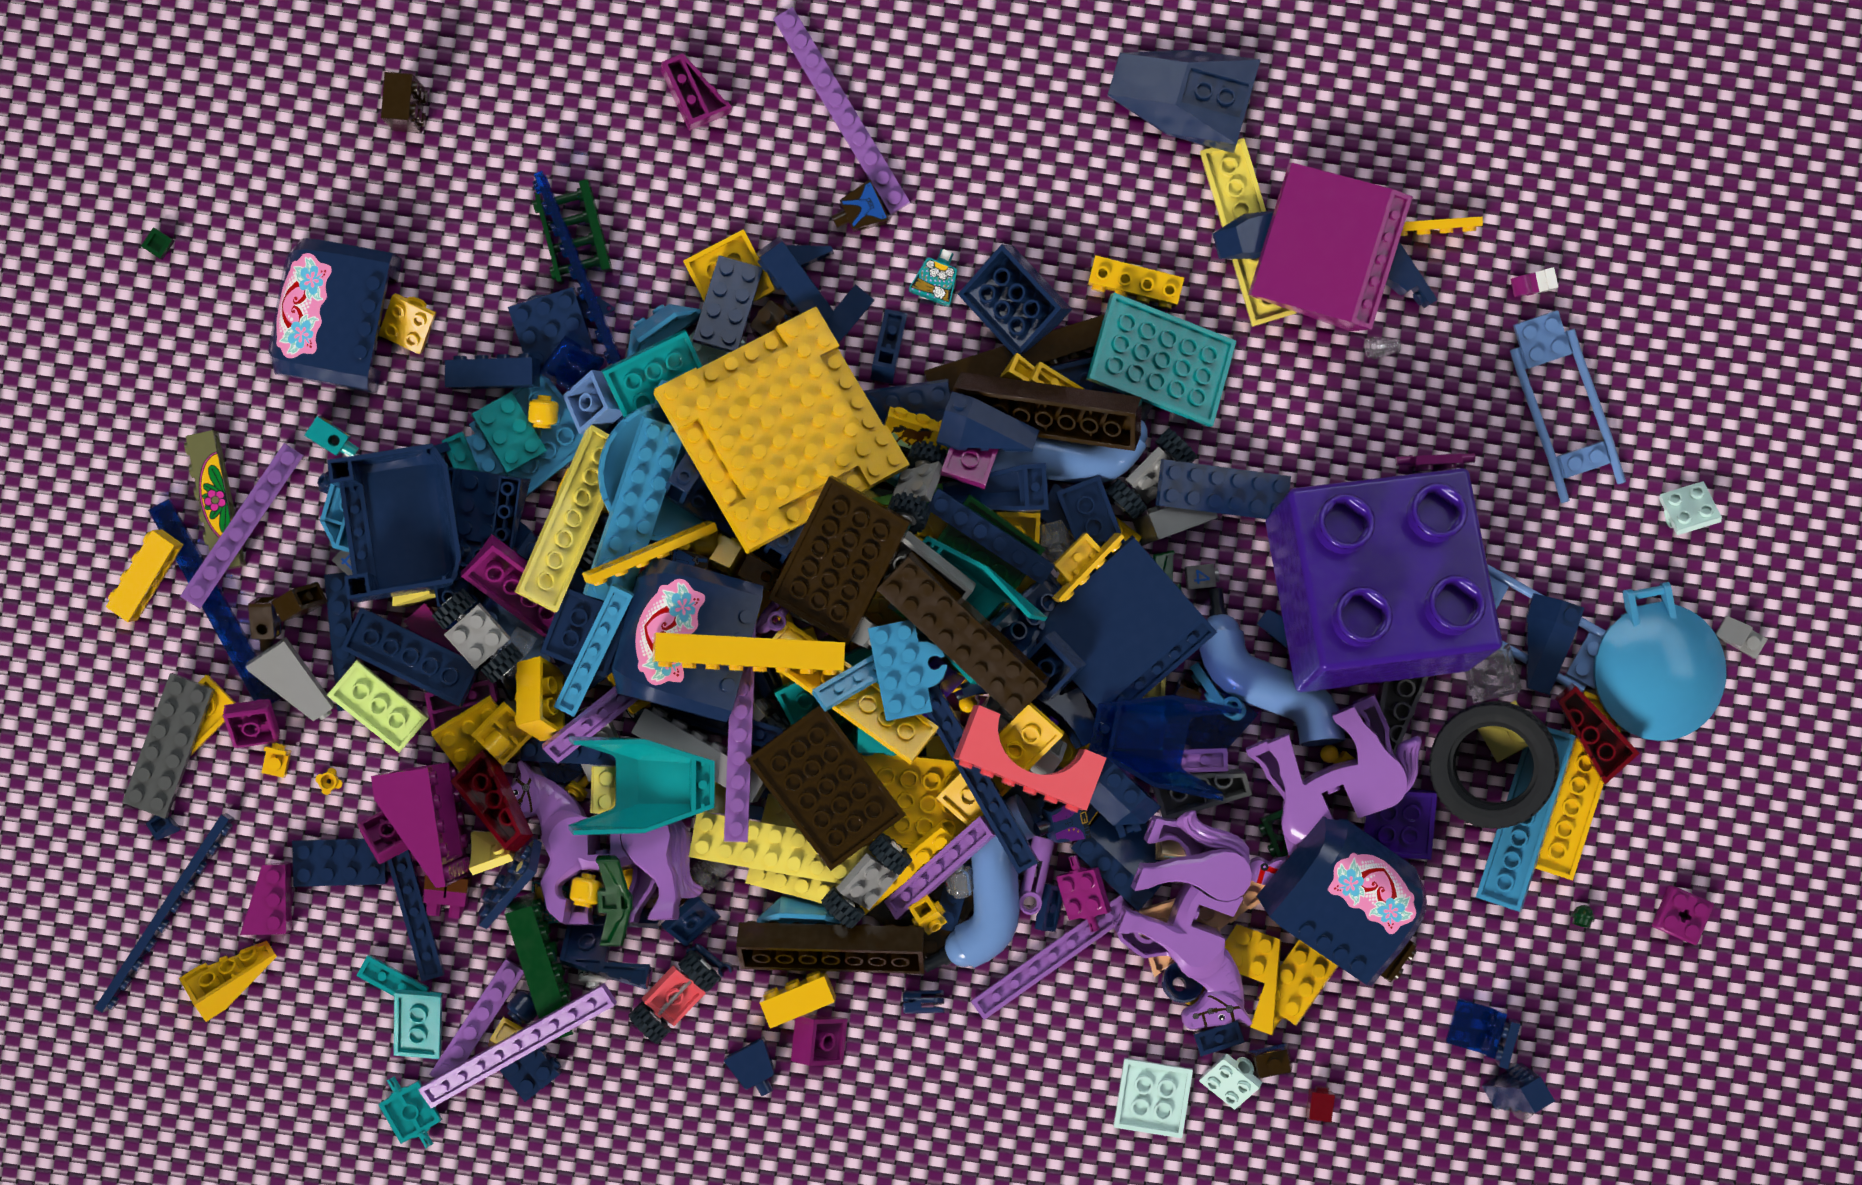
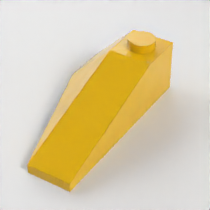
M264 941L242 949L238 955L233 957L223 956L219 958V962L214 964H201L181 976L179 980L193 1005L207 1022L226 1010L277 956L268 941Z

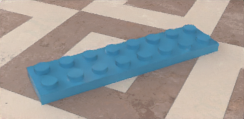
M641 416L591 569L649 544L667 490L665 486L672 475L682 445L672 425ZM634 566L628 569L629 572L625 575L608 577V581L601 585L594 586V584L586 582L583 594L605 601L613 583L632 592L640 568Z
M1549 727L1547 728L1556 743L1559 757V772L1555 788L1546 804L1530 819L1515 826L1497 829L1476 894V898L1518 912H1522L1577 739L1575 735ZM1529 747L1522 750L1506 801L1522 794L1531 782L1534 763Z

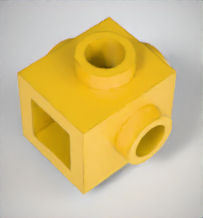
M928 895L908 907L914 916L911 919L914 925L924 927V931L928 935L938 931L947 923L943 916L946 912L939 901L934 903Z

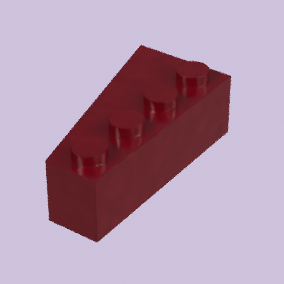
M1573 683L1555 698L1597 775L1604 784L1608 783L1640 754Z
M481 750L450 782L505 850L518 851L533 836V833L501 764L489 752Z

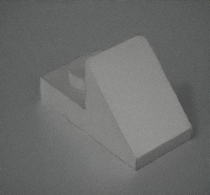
M1725 616L1715 633L1719 639L1753 659H1757L1768 640L1753 631V627L1729 616Z

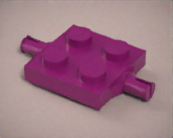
M1475 453L1409 455L1403 457L1396 456L1395 458L1396 466L1409 465V468H1415V472L1433 470V467L1437 466L1438 471L1456 469V465L1461 463H1475Z
M1077 854L1069 856L1068 859L1072 870L1056 876L1068 919H1087L1090 932L1098 931L1100 928L1096 916L1112 911L1099 867L1089 869L1081 867Z

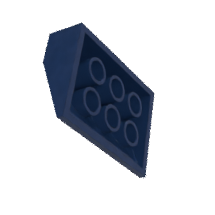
M1001 244L958 293L961 299L1013 355L1018 353L1022 356L1056 328L1072 310L1012 245Z
M1100 813L1089 824L1091 838L1075 840L1069 847L1091 868L1099 867L1101 877L1139 911L1162 884L1149 889L1134 891L1131 888V884L1140 863H1156L1164 860H1156V843L1149 844L1144 840L1148 828L1146 823L1140 824L1141 831L1136 833L1132 831L1127 833L1125 837L1119 838L1115 826Z

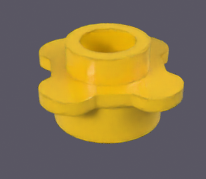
M329 768L326 773L318 774L315 778L322 789V793L325 795H329L336 788L340 789L343 785L342 780L338 779L337 771L334 768Z

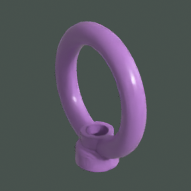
M771 601L757 619L756 632L764 634L770 630H782L786 625L785 616L789 610L781 606L778 611H775L780 605ZM780 616L781 619L778 622H774L772 617Z

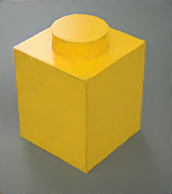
M723 536L711 555L710 561L714 569L734 577L747 554L738 539L733 537L729 539Z

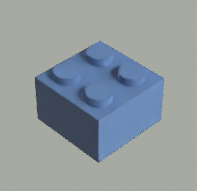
M591 370L563 395L579 434H584L591 425L605 431L622 416L602 371Z

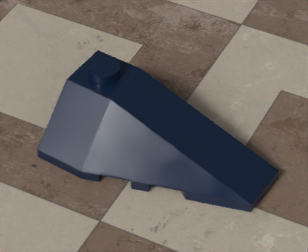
M952 391L943 415L936 443L956 450L980 448L981 451L1003 449L1004 451L1032 452L1039 430L973 397Z
M1533 593L1526 614V623H1528V637H1526V645H1528L1526 687L1528 689L1550 695L1577 632L1584 607Z

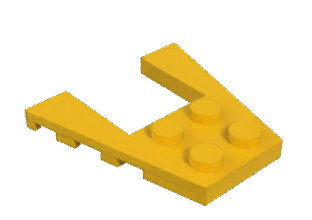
M1236 924L1225 941V948L1232 956L1241 975L1265 983L1252 1019L1253 1024L1250 1027L1273 1035L1281 940ZM1200 994L1195 1000H1193V1001H1191V1002H1188V1003H1185V1004H1188V1005H1193V1004H1195V1003L1198 1001V999H1199V997L1201 996V994Z

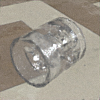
M704 860L698 861L690 869V873L704 889L711 891L720 882V877L725 878L733 870V866Z

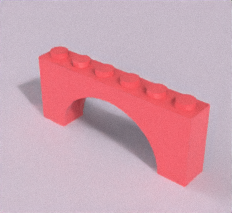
M980 705L973 706L953 757L959 760L958 765L971 770L973 766L981 769L980 774L993 778L994 775L1001 777L1002 783L1012 787L1015 784L1023 786L1022 791L1036 796V793L1045 795L1044 800L1053 804H1057L1058 801L1066 804L1065 808L1076 813L1079 810L1087 811L1106 757L1087 749H1079L1074 759L1057 772L1040 775L1026 771L1008 757L1000 743L998 723L1001 714Z

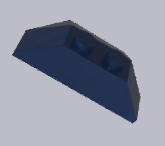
M1095 743L1088 750L1106 757V761L1090 804L1113 826L1145 824L1161 806Z

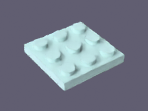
M1124 1058L1114 1128L1182 1138L1193 1069Z

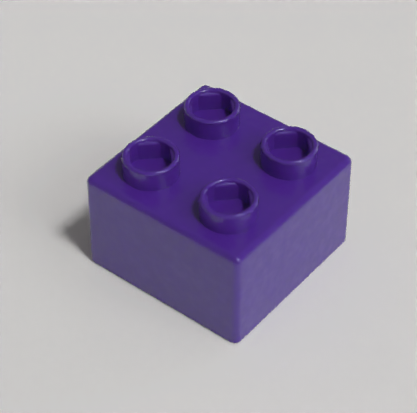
M1460 468L1293 488L1266 518L1267 534L1294 685L1298 692L1466 672L1501 648V631L1468 470Z

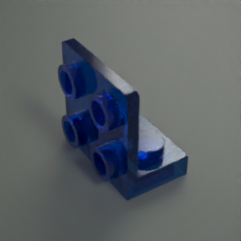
M1459 998L1455 1005L1446 1042L1480 1052L1486 1057L1495 1059L1507 1014L1501 1010Z

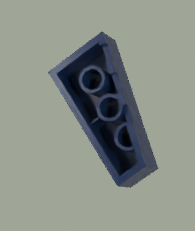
M1515 1062L1509 1065V1068L1505 1069L1506 1072L1482 1085L1495 1110L1502 1108L1508 1111L1512 1108L1516 1112L1521 1110L1522 1112L1536 1113L1555 1102L1541 1076L1522 1063L1518 1064Z

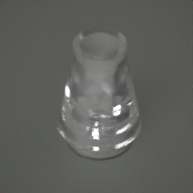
M1371 337V339L1365 342L1366 355L1374 360L1401 351L1399 339Z

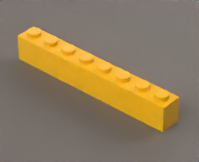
M656 632L653 636L652 662H658V667H672V663H682V668H696V664H706L705 669L720 670V665L729 666V670L743 671L745 666L753 667L754 672H767V668H776V673H790L791 669H800V674H814V670H823V675L837 676V671H844L845 642Z

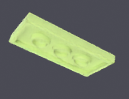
M358 659L327 694L329 698L398 753L401 752L429 719L428 715Z

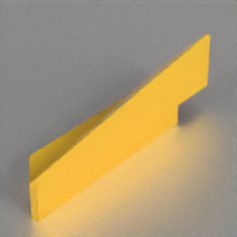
M1018 353L1013 356L1000 376L1002 378L1084 389L1042 362L1037 363L1034 367Z

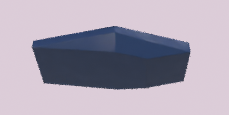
M1274 211L1243 214L1213 232L1212 235L1218 258H1259Z

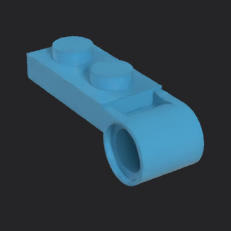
M481 431L466 437L479 471L509 476L505 473Z
M1197 662L1190 667L1194 673L1191 675L1192 679L1198 686L1202 685L1207 691L1204 693V696L1211 705L1215 703L1222 713L1231 720L1237 721L1245 716V704L1236 697H1227L1225 699L1201 664ZM1238 703V711L1235 714H1230V705Z

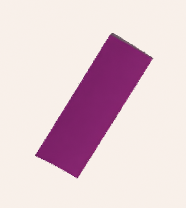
M491 534L476 556L461 571V577L546 638L555 612L515 593L528 561Z

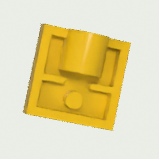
M395 293L391 297L378 335L420 355L424 350L437 312L426 308L427 304L419 298H405Z
M504 701L471 734L502 766L532 737L516 726V713Z

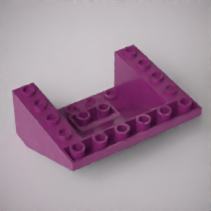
M1289 163L1248 295L1348 331L1371 330L1413 196L1380 185L1296 163Z
M446 762L406 768L371 776L375 802L436 888L446 887L468 876L470 857L466 856L465 849L468 848V838L466 834H463L462 825H465V817L463 811L460 812L459 802H462V797L450 782L458 774V770L453 766V763Z

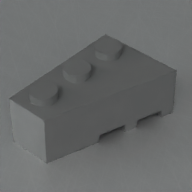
M1155 506L1147 509V515L1139 517L1135 521L1132 520L1136 533L1142 537L1140 540L1141 546L1217 519L1218 516L1217 513L1172 507L1161 509L1160 506Z

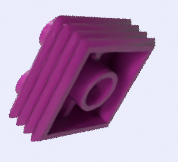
M269 699L224 705L223 718L234 748L279 742L280 730Z
M382 811L358 823L363 838L379 864L409 850Z
M1669 885L1653 920L1652 927L1697 945L1712 912L1714 903ZM1686 910L1687 917L1681 921L1682 917L1679 916V912Z

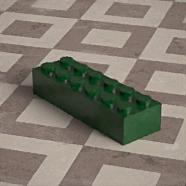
M534 892L514 898L506 907L504 914L538 1018L541 1019L571 1002L569 997L572 996L569 983L565 984L563 979L565 975L564 967L561 962L558 963L557 961L558 949L556 942L551 941L549 936L551 927L548 919L544 920L542 914L544 912L542 899H537ZM574 1029L570 1030L569 1032L561 1035L556 1039L573 1035Z

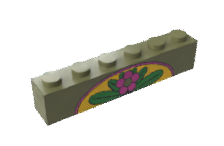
M214 430L187 435V442H184L185 452L187 455H190L191 460L189 472L191 477L195 479L196 487L193 488L196 500H199L201 508L198 510V515L201 523L204 522L205 527L203 539L205 544L209 546V551L212 550L235 516L219 433ZM243 547L227 570L246 566Z

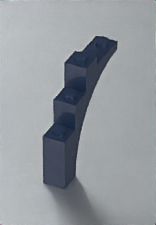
M969 681L960 684L961 689L954 692L958 701L974 695L988 694L978 684H970ZM1068 686L1049 701L1041 694L1032 701V703L1059 721L1060 727L1065 731L1075 749L1102 738L1083 692L1079 687L1072 689L1071 686Z

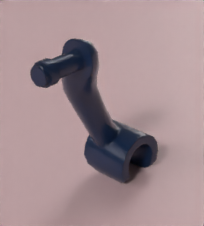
M698 943L694 947L686 949V953L690 950L698 951L718 968V974L724 977L723 966L728 967L730 973L733 972L731 963L721 962Z

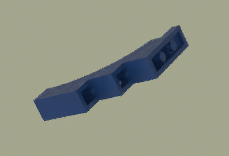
M1399 242L1386 285L1400 296L1412 290L1416 303L1426 308L1438 299Z

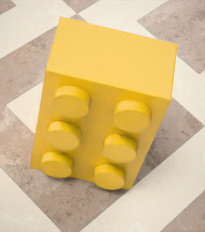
M538 656L517 662V671L515 673L516 726L539 741H545L565 726V712L554 708L555 702L565 684V676L558 667L543 657Z
M813 971L807 974L805 980L799 982L797 978L787 982L783 989L778 990L775 987L765 991L760 1005L771 1029L834 1003L836 994L827 972Z

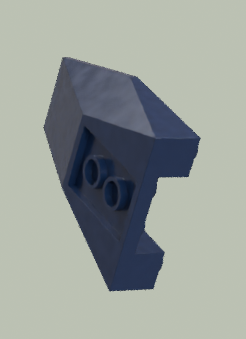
M1197 50L1122 52L1119 54L1107 96L1166 135L1234 153L1261 59Z
M448 467L462 559L454 583L450 586L436 589L435 596L437 606L442 607L443 603L464 588L475 600V603L466 610L470 612L479 603L485 608L490 597L462 578L461 571L476 556L491 534L513 550L531 479Z

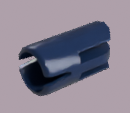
M767 668V672H755L754 683L762 698L774 694L773 690L781 687L773 668Z
M944 990L903 991V1002H908L903 1003V1013H945V1008L921 1007L944 1004V998H921V996L944 995Z

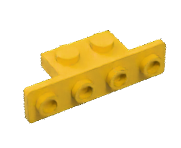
M1083 533L1053 563L1055 564L1054 568L1067 583L1052 599L1056 602H1066L1074 595L1073 590L1078 585H1083L1090 578L1089 574L1092 570L1101 567L1106 561L1105 557L1110 552L1113 553L1122 545L1121 541L1125 536L1122 533H1114L1100 548L1087 533Z

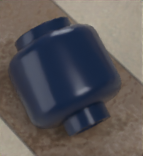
M519 991L507 1004V1009L509 1010L507 1015L520 1026L522 1023L530 1024L537 1016L530 991L528 993Z

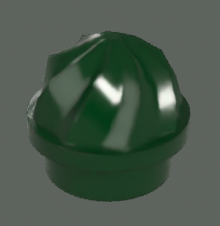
M1587 905L1576 907L1571 915L1573 918L1572 924L1580 927L1590 928L1591 923L1595 921L1593 910Z

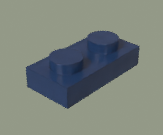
M1045 884L1042 906L1036 915L1035 929L1056 932L1062 904V896L1058 885Z
M1238 1020L1193 1033L1200 1056L1245 1043Z

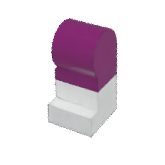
M1554 267L1510 279L1514 297L1529 296L1558 288Z

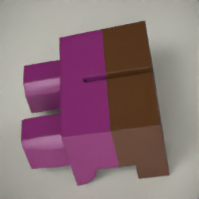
M425 875L423 903H427V915L441 916L442 905H449L448 917L462 918L464 908L469 903L468 896L472 878L464 877L446 887L436 888L429 877Z

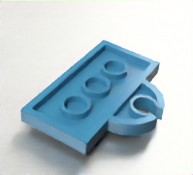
M910 620L868 628L886 721L933 712L929 688L938 685L944 679L948 665H941L940 668L933 670L929 667V660L933 656L945 657L944 652L935 644L919 642L917 628Z

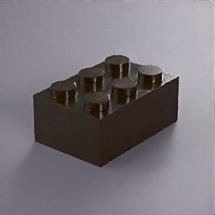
M384 72L381 119L394 131L421 133L422 127L426 125V113H423V107L428 102V91L425 90V87L413 74Z

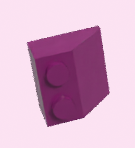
M802 1015L795 1018L791 1061L808 1066L843 1064L848 1019L822 1015Z

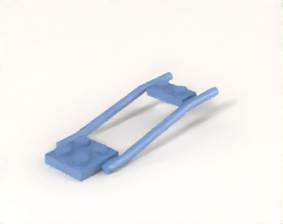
M1558 310L1514 324L1513 328L1519 347L1510 350L1511 357L1548 459L1560 502L1570 501L1564 478L1610 463L1617 484L1626 482L1615 443L1582 354L1575 329L1564 331ZM1573 353L1604 441L1556 457L1525 369Z
M1488 565L1496 609L1509 586L1529 598H1532L1533 593L1542 595ZM1581 617L1579 626L1589 631L1566 675L1564 676L1559 673L1556 682L1565 687L1573 683L1583 693L1586 685L1596 690L1593 676L1594 659L1601 644L1600 640L1606 630ZM1502 640L1500 650L1526 664L1528 655Z

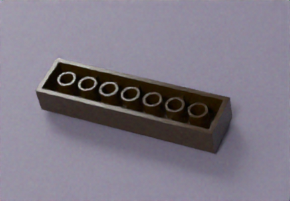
M960 372L953 387V392L973 397L1038 429V437L1135 451L1141 436L1142 397Z
M913 550L878 586L877 590L1014 718L1047 687L1049 677L967 600H964L961 594Z
M747 921L739 922L736 949L741 969L925 974L926 943L924 927L916 925L900 927L891 924L884 926L862 924L848 928L842 923L838 925H827L825 923L803 924L801 922L787 924L776 921L769 923Z

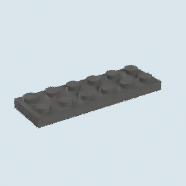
M174 673L169 674L122 803L164 819L168 818L215 689Z

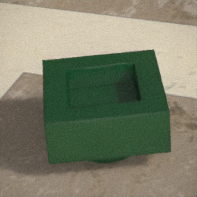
M153 227L141 247L163 260L175 241Z

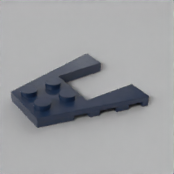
M643 908L639 923H628L627 927L659 929L661 920H648L652 908ZM598 914L592 915L593 925H567L559 959L562 965L642 989H648L651 973L650 964L607 962L610 946H600L606 916L598 917Z

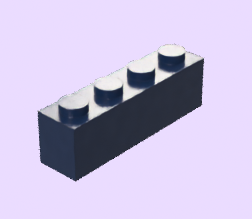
M780 236L757 252L761 258L758 260V263L765 272L769 270L774 277L771 278V281L778 290L782 288L787 294L784 297L791 308L796 306L800 312L798 315L814 307L818 308L825 321L835 314L832 307Z
M497 354L496 358L489 359L488 355H475V359H467V356H453V360H445V388L540 387V360L533 358L532 354H518V358H510L509 354Z

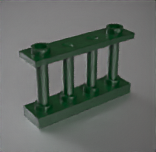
M588 179L579 181L580 188H577L575 192L544 200L539 192H535L536 199L532 200L535 213H539L553 264V266H549L552 279H556L559 284H564L562 275L595 266L601 268L604 273L613 271L591 183ZM580 200V202L584 201L586 210H583L581 214L548 221L546 208ZM583 222L586 224L590 223L592 232H589L587 236L554 244L552 230ZM589 244L596 247L597 254L593 258L562 266L559 264L558 252Z

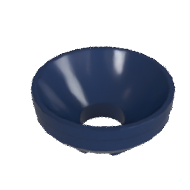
M1176 962L1169 965L1163 973V990L1175 1002H1191L1203 990V985L1184 974ZM1178 978L1183 981V991H1177L1173 987L1174 979Z

